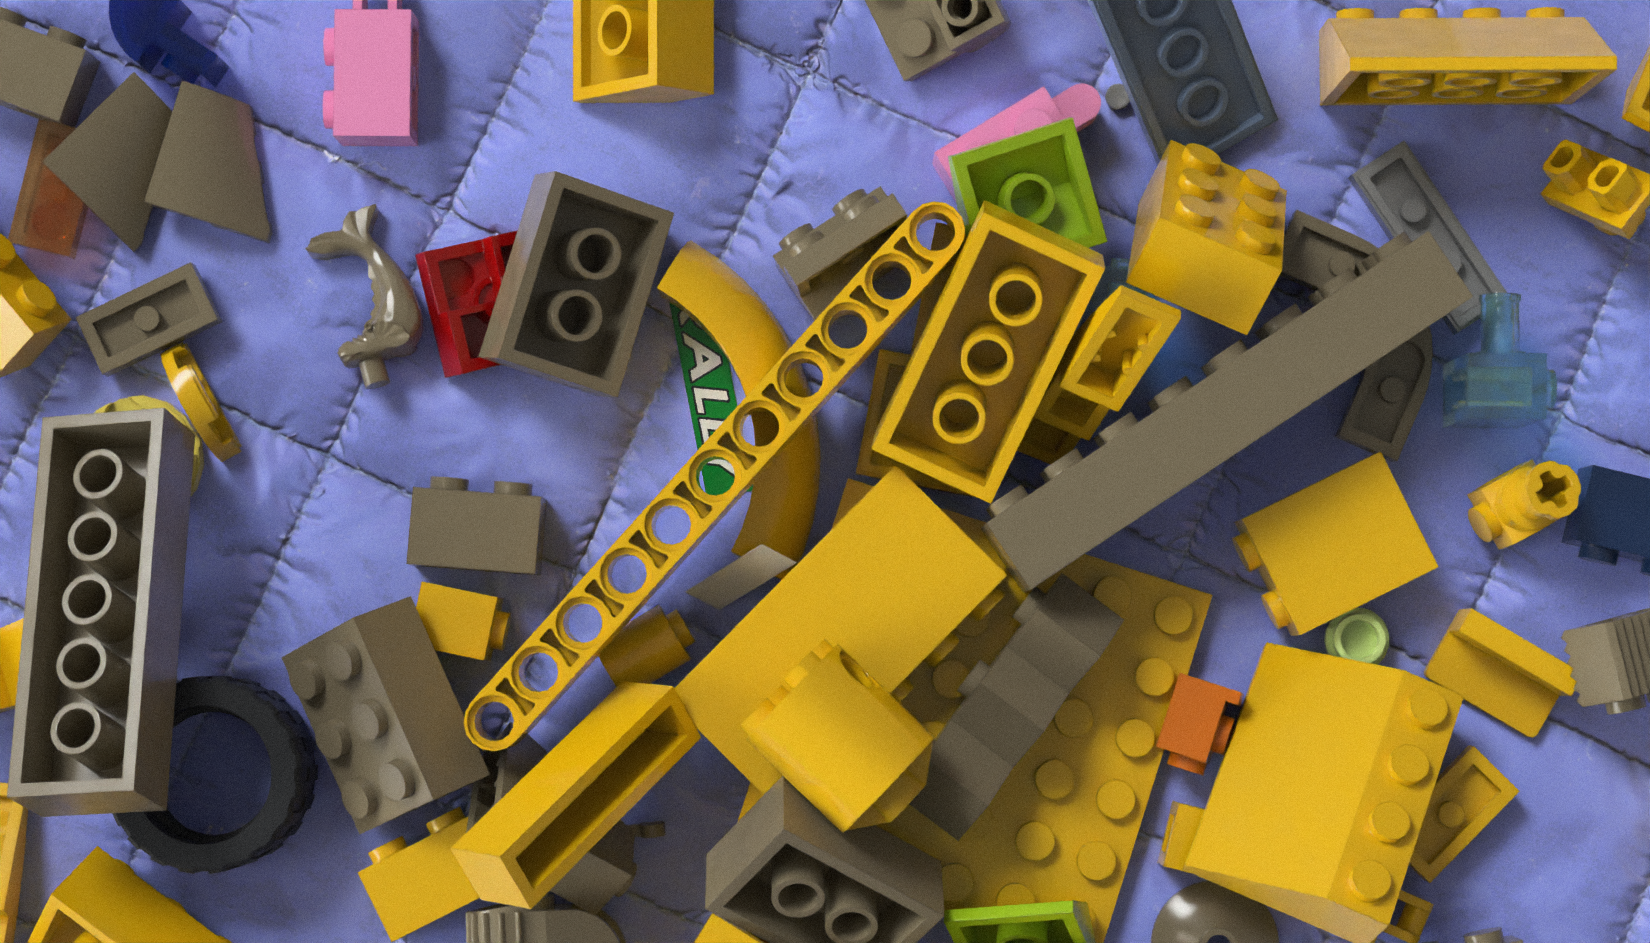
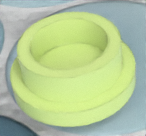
M1355 608L1330 620L1324 635L1325 648L1328 655L1378 665L1388 651L1389 632L1384 621L1376 613L1365 608Z

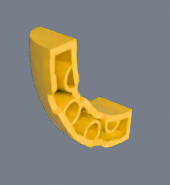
M692 240L683 246L657 287L659 294L691 317L715 341L731 363L743 387L745 396H747L789 350L792 344L767 304L741 276L721 259ZM798 364L787 375V389L797 397L805 398L812 396L802 364ZM764 411L751 414L755 446L768 445L778 434L779 423L777 418L771 413ZM816 415L753 484L750 505L742 529L731 550L733 554L741 557L763 544L797 562L775 576L780 580L800 562L814 521L819 493L821 462L819 429Z

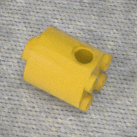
M824 639L784 679L793 690L789 693L782 685L778 687L769 698H766L740 725V728L749 736L746 740L842 833L847 830L890 823L926 786L935 736L839 644L833 647Z

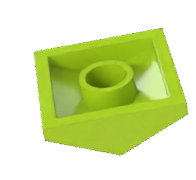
M1072 117L948 156L957 210L963 219L966 236L985 200L1087 248L1108 242Z
M1072 900L944 910V924L954 943H1096L1087 902Z

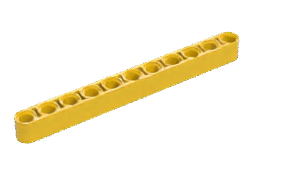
M933 201L922 204L908 216L477 694L466 709L464 716L466 735L474 745L483 750L498 751L514 747L529 734L956 260L963 246L965 227L961 215L955 208L947 203ZM932 219L942 220L953 230L954 239L943 250H928L920 244L916 236L920 225ZM888 267L903 270L908 275L911 283L907 293L901 298L894 300L884 299L879 296L873 288V280L878 272ZM845 315L858 317L867 328L866 337L863 342L849 349L837 346L829 337L830 327L833 322ZM802 363L818 367L823 374V382L818 392L805 398L793 395L786 386V378L789 371ZM759 411L771 413L777 418L779 423L776 438L764 446H753L746 442L742 431L747 417ZM716 459L729 462L733 466L735 473L734 483L731 488L720 495L705 493L699 482L700 471L703 466L709 461ZM681 508L685 510L690 518V532L680 543L666 544L657 535L656 521L659 515L666 509ZM636 556L645 565L647 572L646 580L636 592L623 593L618 590L613 582V568L623 557ZM585 604L595 607L602 618L601 631L596 638L589 642H581L574 638L568 625L569 617L573 610ZM539 653H545L552 657L558 669L554 685L545 691L533 688L528 683L525 675L526 664L529 659ZM493 702H500L507 706L512 712L514 719L512 730L502 740L494 739L487 735L481 722L482 713Z

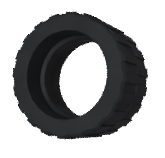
M197 676L184 678L181 682L176 683L173 728L187 718L206 712H221L240 718L256 730L265 744L271 764V786L267 800L259 813L246 825L225 834H203L190 830L175 819L168 808L165 811L112 813L117 825L124 829L128 835L127 839L137 850H143L151 856V860L158 864L178 868L180 872L194 874L208 871L211 874L225 872L258 861L259 858L272 854L282 847L283 842L297 832L303 823L302 819L306 811L311 809L315 797L313 791L315 780H318V765L315 764L314 750L316 748L312 736L308 735L303 723L305 721L297 710H293L285 702L286 699L274 690L269 691L260 686L261 683L249 679H235L232 676Z

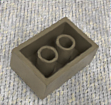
M557 171L535 174L479 358L595 396L618 397L674 213Z
M411 596L353 617L281 657L289 674L291 687L296 695L299 696L314 730L317 746L329 764L340 789L344 807L352 816L359 835L490 775L478 746L474 745L466 735L463 712Z
M782 776L706 854L705 909L769 943H917L944 917L942 866L940 860L876 825L847 830L842 833Z

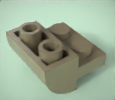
M865 0L904 81H913L964 52H975L999 37L1011 26V21L1001 0Z
M881 186L869 194L864 189L852 192L832 208L835 216L815 229L810 223L804 224L790 232L779 242L782 250L773 255L776 267L799 302L814 320L907 219L906 212L892 193L887 196ZM888 267L882 269L880 272L877 273L873 282L882 277L883 275H885L886 273L893 270L895 267Z

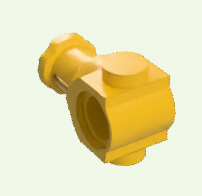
M1533 459L1528 460L1467 494L1474 506L1468 510L1469 522L1479 538L1485 542L1493 540L1498 550L1514 545L1558 519L1570 515L1577 508L1581 493L1579 478L1568 465L1558 464L1550 460L1536 465Z

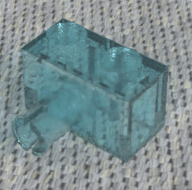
M1487 293L1479 295V302L1481 303V351L1466 353L1443 365V428L1519 429L1547 419V408H1554L1557 397V379L1555 371L1547 369V353H1526L1520 351L1519 302L1521 301V294Z

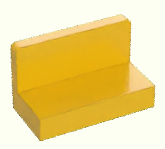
M1472 608L1458 610L1424 669V676L1427 679L1463 695V700L1524 736L1531 738L1537 736L1559 696H1572L1575 691L1573 688L1577 682L1570 676L1573 671L1571 666Z

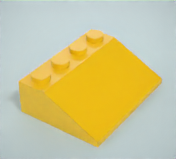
M1556 7L1530 9L1526 11V17H1501V10L1497 8H1472L1464 10L1462 18H1438V10L1432 8L1405 9L1399 12V18H1374V10L1350 8L1337 11L1336 18H1328L1319 30L1320 106L1572 104L1617 70V56L1586 18L1565 17V10Z
M1267 642L1259 657L1183 870L1352 943H1371L1390 924L1464 696L1405 670Z

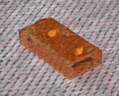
M41 119L38 120L8 240L13 245L75 259L88 207L42 162L76 129L75 127L64 126Z

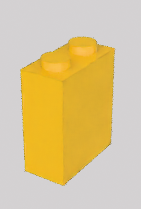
M1381 451L1234 522L1240 534L1233 537L1232 541L1243 565L1248 572L1258 569L1269 591L1261 595L1265 610L1274 626L1278 630L1286 626L1291 636L1302 635L1439 567Z

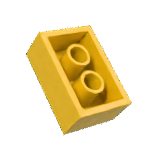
M1170 140L1138 204L1126 283L1248 335L1282 272L1287 190L1280 188L1279 183L1273 177L1262 171L1247 169L1244 172L1221 162V158L1214 151L1203 145L1189 143L1185 146Z

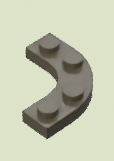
M1296 210L1292 214L1284 233L1282 272L1279 276L1317 291L1319 287L1348 268L1352 269L1357 278L1367 272L1361 261L1378 248L1350 232ZM1430 326L1361 371L1359 382L1335 435L1336 438L1373 454L1381 451L1384 459L1391 462L1398 461L1429 385L1433 358Z

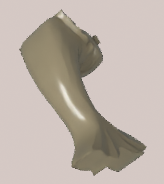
M376 204L365 206L358 211H349L340 231L324 232L311 238L310 244L305 248L313 259L330 260L352 255L359 256L368 264V277L372 280L371 289L374 292L372 301L375 304L374 309L370 313L372 317L365 323L362 335H357V338L353 337L351 342H344L337 352L346 368H360L365 389H376L389 384L390 380L384 361L413 354L423 333L421 308L410 282L397 263L372 238L373 228L379 214Z

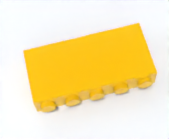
M895 465L674 689L695 727L764 795L783 775L746 740L749 736L740 728V725L781 685L789 693L793 690L784 679L824 639L833 647L839 644L900 703L915 687L906 677L923 660L934 668L959 643L960 639L952 631L970 613L979 622L1006 595L997 585L1007 574Z

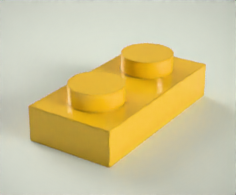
M1468 745L1437 777L1409 866L1425 882L1431 883L1520 792L1474 746Z

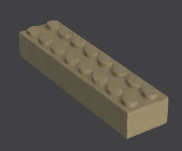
M1427 231L1414 241H1411L1406 232H1402L1361 261L1367 272L1358 278L1351 268L1346 269L1308 296L1314 307L1305 313L1301 312L1296 303L1254 332L1260 342L1249 350L1242 340L1237 341L1201 367L1206 378L1193 386L1188 377L1184 376L1154 396L1147 403L1153 413L1140 422L1137 421L1132 412L1128 413L1093 438L1099 449L1087 457L1083 458L1078 449L1075 448L1040 473L1046 484L1028 495L1021 484L989 505L986 511L992 519L981 530L1021 591L1025 593L1471 299L1473 295L1431 233Z

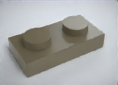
M191 262L75 317L102 375L107 377L222 323L196 265Z

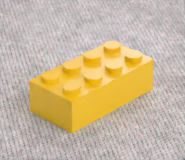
M984 200L874 432L871 449L991 504L1105 270L1103 255Z

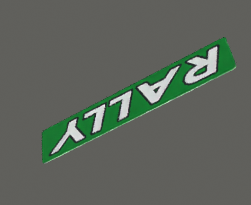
M669 302L698 450L737 407L729 361L719 346L698 323ZM716 459L709 461L701 470L705 492L709 495L724 494L734 483L735 473L733 466L725 460ZM753 485L747 490V492L752 491Z

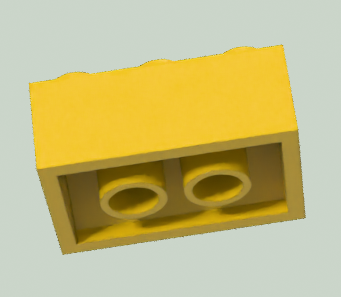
M573 0V102L672 103L714 95V0Z
M97 846L51 893L27 943L232 942L214 934L190 916L180 903L162 895L138 877L128 864L114 859Z

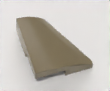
M135 72L42 161L133 252L142 245L145 237L144 232L153 206L148 205L144 200L172 114V110Z
M182 81L144 202L153 207L210 223L220 229L270 243L273 232L271 223L267 219L262 188L264 177L261 162L257 158L254 140L256 129L252 107L249 104L216 91Z

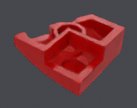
M517 231L415 255L445 378L501 365L479 358V353Z

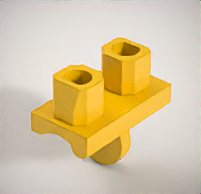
M1567 139L1561 141L1543 163L1542 169L1551 181L1540 194L1549 205L1592 223L1596 229L1605 234L1620 235L1629 240L1637 231V227L1643 223L1646 216L1645 209L1650 206L1649 173Z

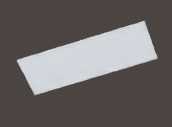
M761 544L685 592L720 610L797 562Z

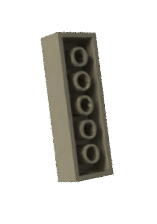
M165 408L42 418L7 798L41 817L167 810L195 435Z

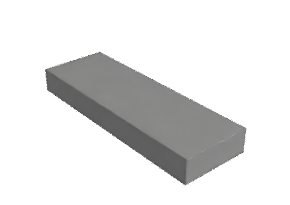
M1402 141L1348 178L1389 240L1405 231L1410 240L1414 241L1429 231L1463 280L1473 297L1442 317L1453 335L1510 299V296L1405 141Z

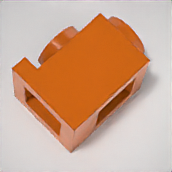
M1179 673L1156 747L1170 752L1167 764L1204 776L1206 766L1210 763L1213 752L1224 755L1235 724V718L1225 715L1228 704L1241 708L1245 695L1242 692Z

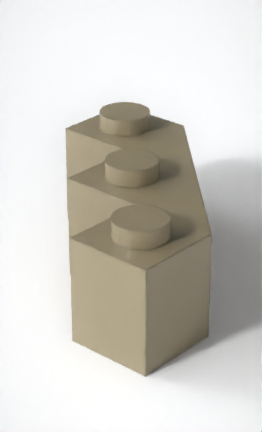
M1063 573L1060 574L1046 593L1035 586L1012 616L1021 625L990 666L979 660L957 689L966 698L933 741L927 784L909 804L957 841L960 840L989 806L1014 766L1046 730L1068 694L1101 657L1124 621L1123 618Z

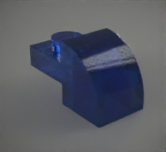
M181 0L109 1V20L115 39L123 51L149 74L163 54H166L161 65L183 81L192 84L200 77L216 88L230 68L217 54L180 30L192 13Z

